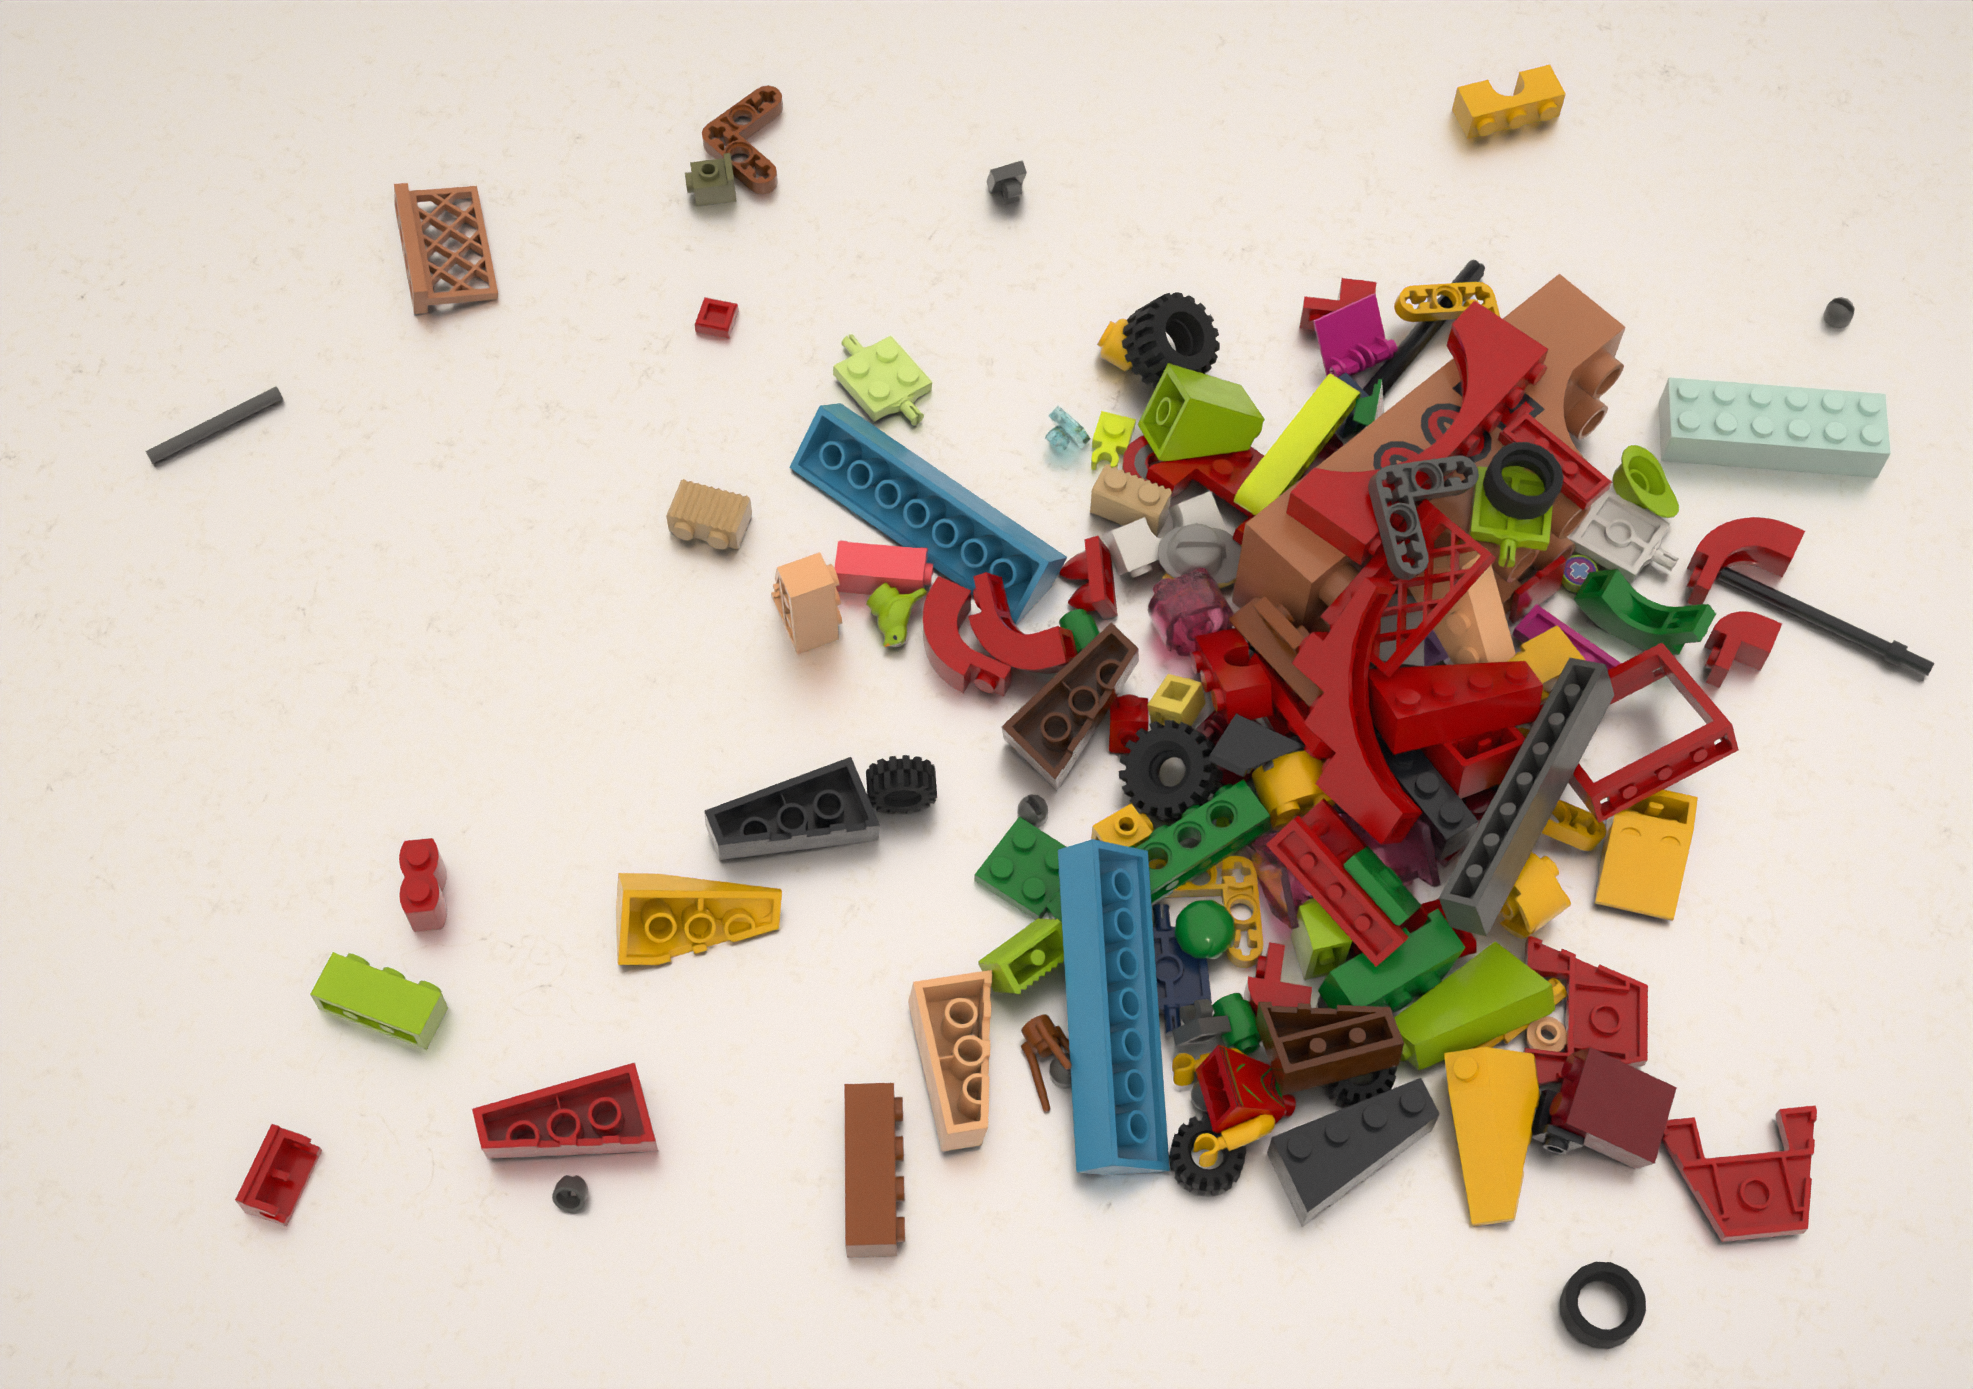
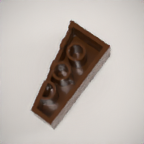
M1111 622L1001 726L1004 740L1056 791H1058L1138 664L1139 648Z

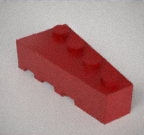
M635 1062L472 1109L481 1149L487 1159L659 1151Z

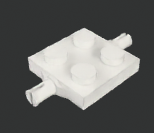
M1610 490L1606 491L1591 505L1589 513L1570 539L1576 545L1574 551L1609 570L1618 569L1625 579L1632 583L1641 569L1651 561L1672 571L1679 559L1659 548L1661 539L1667 532L1670 523L1636 504L1624 500Z

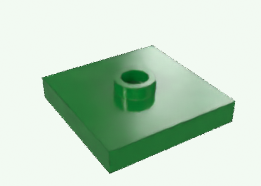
M1369 846L1353 855L1343 864L1346 871L1396 926H1400L1422 906L1403 885L1398 875L1391 868L1387 867Z

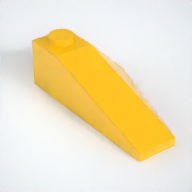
M618 873L616 898L618 965H660L670 962L672 957L694 951V954L706 951V947L729 940L737 942L777 930L780 923L782 890L665 874Z
M1489 1047L1444 1053L1449 1097L1472 1225L1481 1226L1515 1221L1524 1178L1523 1168L1527 1148L1531 1143L1533 1134L1531 1130L1535 1109H1538L1540 1099L1535 1056L1532 1053Z

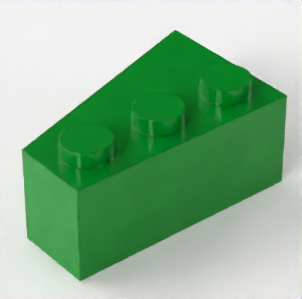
M1436 909L1427 914L1428 919L1418 930L1410 934L1406 927L1402 929L1409 938L1377 967L1364 953H1361L1330 971L1318 992L1331 1009H1337V1005L1390 1007L1392 1012H1397L1406 1007L1413 1000V997L1420 994L1425 995L1442 982V979L1466 947L1449 926V923L1439 909Z

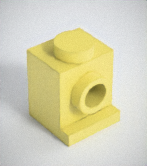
M1167 674L1147 704L1151 723L1157 721L1165 725V720H1173L1178 724L1183 722L1192 726L1206 704L1202 682Z

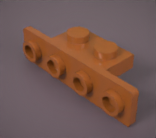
M1265 596L1261 599L1259 597L1253 598L1229 618V621L1310 708L1313 701L1324 692L1292 664L1299 653L1298 647L1300 643L1310 633L1302 625L1296 629L1292 625L1295 620L1281 603L1275 607Z

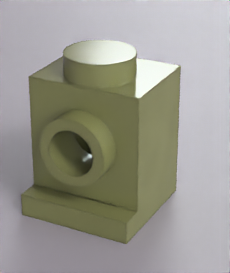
M730 153L723 154L724 158L690 162L691 172L685 173L687 193H694L696 206L737 201Z

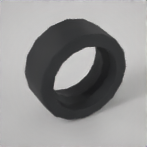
M1513 442L1502 447L1494 455L1486 470L1483 486L1485 496L1495 509L1505 516L1526 520L1544 515L1550 509L1561 491L1564 477L1559 462L1553 454L1542 446L1529 442ZM1508 466L1527 468L1538 475L1544 484L1545 490L1538 496H1526L1517 493L1502 478V470Z
M1596 1261L1582 1266L1568 1280L1560 1297V1315L1567 1330L1578 1341L1593 1348L1610 1349L1624 1344L1641 1326L1646 1313L1645 1293L1639 1281L1626 1268L1612 1262ZM1594 1281H1604L1616 1287L1623 1294L1627 1302L1628 1312L1625 1320L1618 1327L1610 1330L1601 1329L1590 1324L1582 1316L1578 1307V1296L1586 1284Z

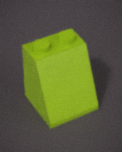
M1168 363L1137 425L1157 458L1161 461H1172L1249 450L1254 439L1260 435L1265 419L1242 385Z

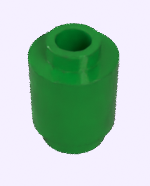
M1084 609L1070 611L1059 620L1060 627L1072 630L1077 654L1100 633L1094 618L1088 615Z
M1240 993L1224 996L1212 1005L1214 1011L1212 1017L1227 1015L1232 1031L1221 1036L1225 1047L1238 1049L1245 1055L1252 1054L1261 1047L1260 1042L1262 1040L1256 1026L1255 1013L1249 1001L1244 1000Z

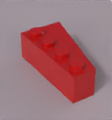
M1526 661L1400 667L1390 678L1380 669H1369V708L1373 724L1394 755L1534 722L1539 715L1543 684Z

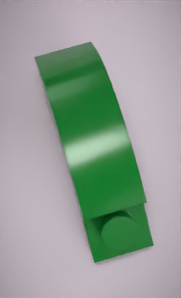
M1618 569L1589 572L1573 599L1582 611L1607 633L1643 650H1648L1663 643L1672 655H1679L1685 643L1701 642L1716 616L1715 611L1709 604L1672 607L1653 602L1638 593Z

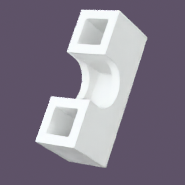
M1211 491L1168 508L1173 520V529L1198 523L1227 532ZM1145 517L1103 534L1119 575L1130 572L1132 578L1153 570L1151 563L1159 560L1158 548L1162 539L1156 537L1151 532Z

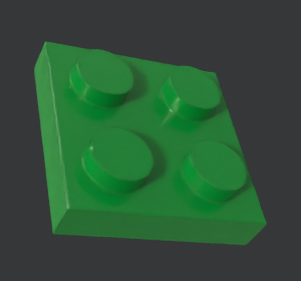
M1018 817L974 874V881L1034 920L1042 919L1047 912L1046 904L1060 890L1058 850L1067 846L1021 817Z

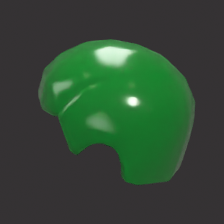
M1213 900L1194 901L1182 909L1176 918L1175 938L1182 951L1195 958L1218 959L1227 949L1232 948L1236 936L1234 919L1225 906Z

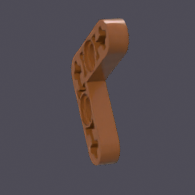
M769 85L757 88L708 123L702 130L704 149L714 159L724 158L723 154L730 153L731 157L737 153L748 155L749 158L743 162L731 160L733 175L756 194H768L778 184L776 166L746 141V139L776 119L783 111L782 93L776 87ZM740 116L751 118V121L746 125H739L734 122Z

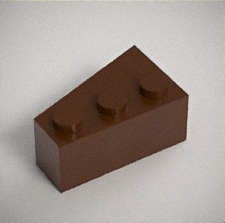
M1258 1002L1256 1026L1282 1096L1399 1066L1404 1041L1390 1007L1337 1005V1009L1311 1008V1004L1298 1003L1297 1007L1272 1006V1002Z

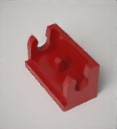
M271 1124L235 1201L245 1213L287 1227L321 1155L322 1149L311 1144L312 1139L307 1136Z

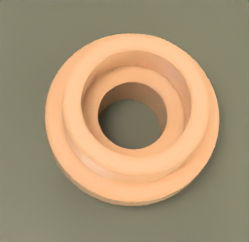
M1545 1016L1529 1024L1526 1030V1041L1531 1049L1561 1052L1567 1042V1032L1560 1021L1553 1017ZM1541 1031H1550L1554 1035V1039L1547 1040L1543 1038Z

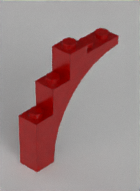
M1365 577L1352 590L1351 600L1344 611L1332 620L1330 632H1312L1306 636L1298 647L1299 653L1292 664L1324 692L1313 701L1310 706L1311 712L1303 723L1335 752L1323 764L1321 769L1323 773L1315 784L1374 839L1383 845L1401 843L1422 811L1402 790L1387 766L1375 736L1369 708L1368 672L1372 644L1382 614L1397 587L1386 578Z

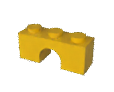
M1551 65L1519 72L1513 93L1514 96H1504L1497 93L1492 88L1489 80L1457 87L1452 111L1466 138L1488 136L1494 132L1510 128L1516 129L1526 124L1549 121L1559 117L1566 93Z

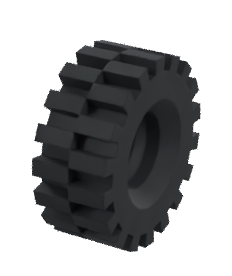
M1165 720V725H1162L1156 721L1149 724L1151 728L1149 732L1141 728L1135 733L1140 738L1136 743L1129 739L1125 745L1131 751L1129 756L1121 754L1120 763L1126 766V770L1119 771V779L1126 782L1122 789L1124 794L1131 797L1129 801L1134 806L1162 821L1169 822L1172 819L1177 822L1188 808L1198 804L1202 806L1209 801L1207 799L1211 793L1215 794L1220 789L1215 785V781L1223 780V772L1217 768L1216 764L1208 761L1215 745L1205 735L1183 722L1178 724L1173 720ZM1169 758H1179L1183 761L1186 768L1183 779L1175 786L1163 785L1159 779L1161 766Z

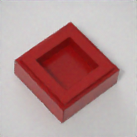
M704 297L694 324L695 332L729 339L739 312L738 304Z

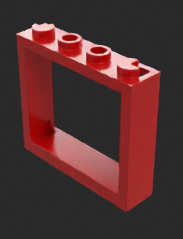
M1660 643L1608 670L1614 691V697L1610 705L1666 676L1704 720L1706 725L1596 782L1591 780L1578 763L1568 783L1594 818L1600 823L1739 751L1733 725L1666 646ZM1544 704L1540 705L1539 713H1540L1542 707L1544 706ZM1530 722V723H1529L1531 728H1532L1534 722ZM1720 739L1721 742L1715 745L1714 742ZM1607 798L1608 801L1600 803L1601 800Z

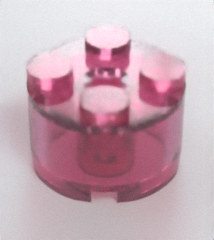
M1205 568L1195 569L1191 573L1174 579L1165 578L1154 585V595L1148 605V614L1167 650L1170 652L1176 650L1180 656H1190V653L1195 651L1194 636L1232 629L1233 625L1229 618L1234 616V613L1215 579Z

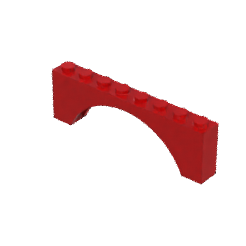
M1474 300L1452 323L1446 345L1454 358L1461 380L1462 404L1460 412L1448 430L1433 445L1420 454L1398 464L1464 455L1469 457L1477 448L1480 436L1485 431L1491 433L1498 426L1503 417L1502 413L1507 407L1514 409L1524 396V389L1530 383L1536 385L1541 380L1547 370L1544 362L1549 349ZM1314 467L1290 492L1286 513L1361 565L1370 555L1376 557L1383 549L1368 489L1370 478L1380 469L1362 472H1341ZM1454 471L1444 476V481L1450 478ZM1416 472L1415 480L1417 484L1423 489H1431L1432 481L1430 477L1424 472ZM1386 479L1382 482L1383 488L1388 487L1391 492L1395 489L1394 484H1388ZM1392 501L1387 503V507L1394 505L1392 504ZM1416 501V502H1414V503H1415V506H1416L1417 504L1420 505V504L1422 503V501ZM1391 514V526L1397 531L1405 522V519L1399 514Z

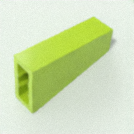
M1496 941L1394 1017L1404 1041L1400 1061L1404 1062L1407 1060L1420 1071L1445 1060L1444 1053L1471 1049L1550 1015L1555 1011L1552 984Z

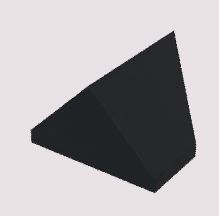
M1235 714L1211 752L1208 761L1244 777L1246 773L1250 774L1252 769L1256 770L1258 767L1263 766L1265 762L1303 748L1305 745Z

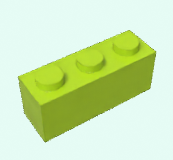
M332 952L310 993L318 1009L427 1050L448 1010L441 989L427 981L421 980L417 984L406 980L402 973L389 967H384L383 970L371 967L368 961L358 955L349 953L345 957Z

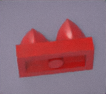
M1099 536L1084 539L1085 551L1069 559L1059 572V575L1065 578L1089 580L1088 583L1082 585L1072 594L1068 604L1075 609H1084L1085 611L1097 610L1103 619L1118 616L1112 558L1109 549Z

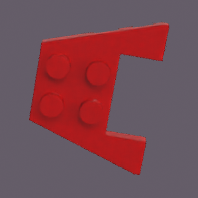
M1250 447L1249 450L1163 461L1150 466L1145 478L1153 484L1157 483L1158 487L1170 488L1171 496L1192 479L1202 484L1249 517L1235 529L1232 537L1233 540L1242 545L1245 524L1255 515L1236 504L1234 498L1241 485L1264 455Z
M1528 936L1525 942V964L1542 977L1566 980L1567 991L1565 1017L1567 1042L1565 1052L1525 1048L1523 1051L1525 1053H1532L1535 1056L1539 1086L1563 1082L1564 1078L1561 1076V1071L1566 1059L1572 1053L1589 1047L1634 1068L1644 1066L1648 1060V985L1600 964L1598 967L1577 959L1576 954L1564 949L1558 951L1542 944L1543 940Z
M1816 1105L1783 1108L1777 1111L1775 1116L1784 1151L1705 1158L1695 1117L1667 1120L1662 1142L1721 1242L1804 1234L1807 1231L1812 1178H1810L1811 1158L1815 1147L1813 1132L1814 1123L1817 1120Z

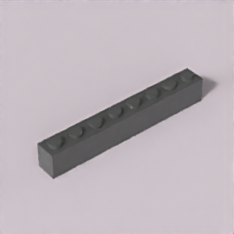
M1569 658L1439 897L1451 928L1487 937L1614 697L1606 664Z

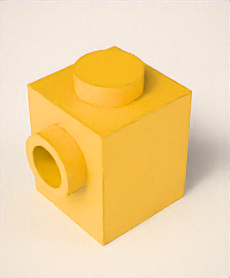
M1131 803L1092 826L1091 839L1127 847H1138L1148 840L1149 835L1154 831V827L1147 815L1143 812L1139 814Z

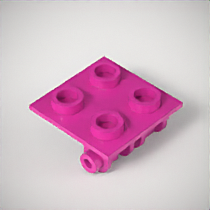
M1371 294L1313 321L1326 377L1330 373L1338 378L1344 373L1351 376L1358 372H1363L1377 363L1393 358V353L1398 350L1393 339L1387 340L1385 338L1376 294Z

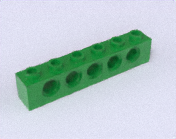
M1241 780L1234 786L1227 784L1221 787L1214 794L1213 799L1200 806L1198 804L1188 808L1181 815V819L1171 826L1163 825L1158 827L1149 835L1148 840L1138 847L1129 846L1148 851V862L1153 859H1162L1167 863L1161 869H1151L1149 867L1151 906L1173 893V890L1195 879L1270 830V814L1246 782ZM1224 817L1232 823L1227 827L1221 828L1215 826L1212 822L1217 818ZM1186 838H1194L1199 841V844L1194 848H1184L1180 845V842ZM1059 890L1050 898L1046 908L1048 918L1051 920L1053 918L1055 920L1058 919L1062 923Z

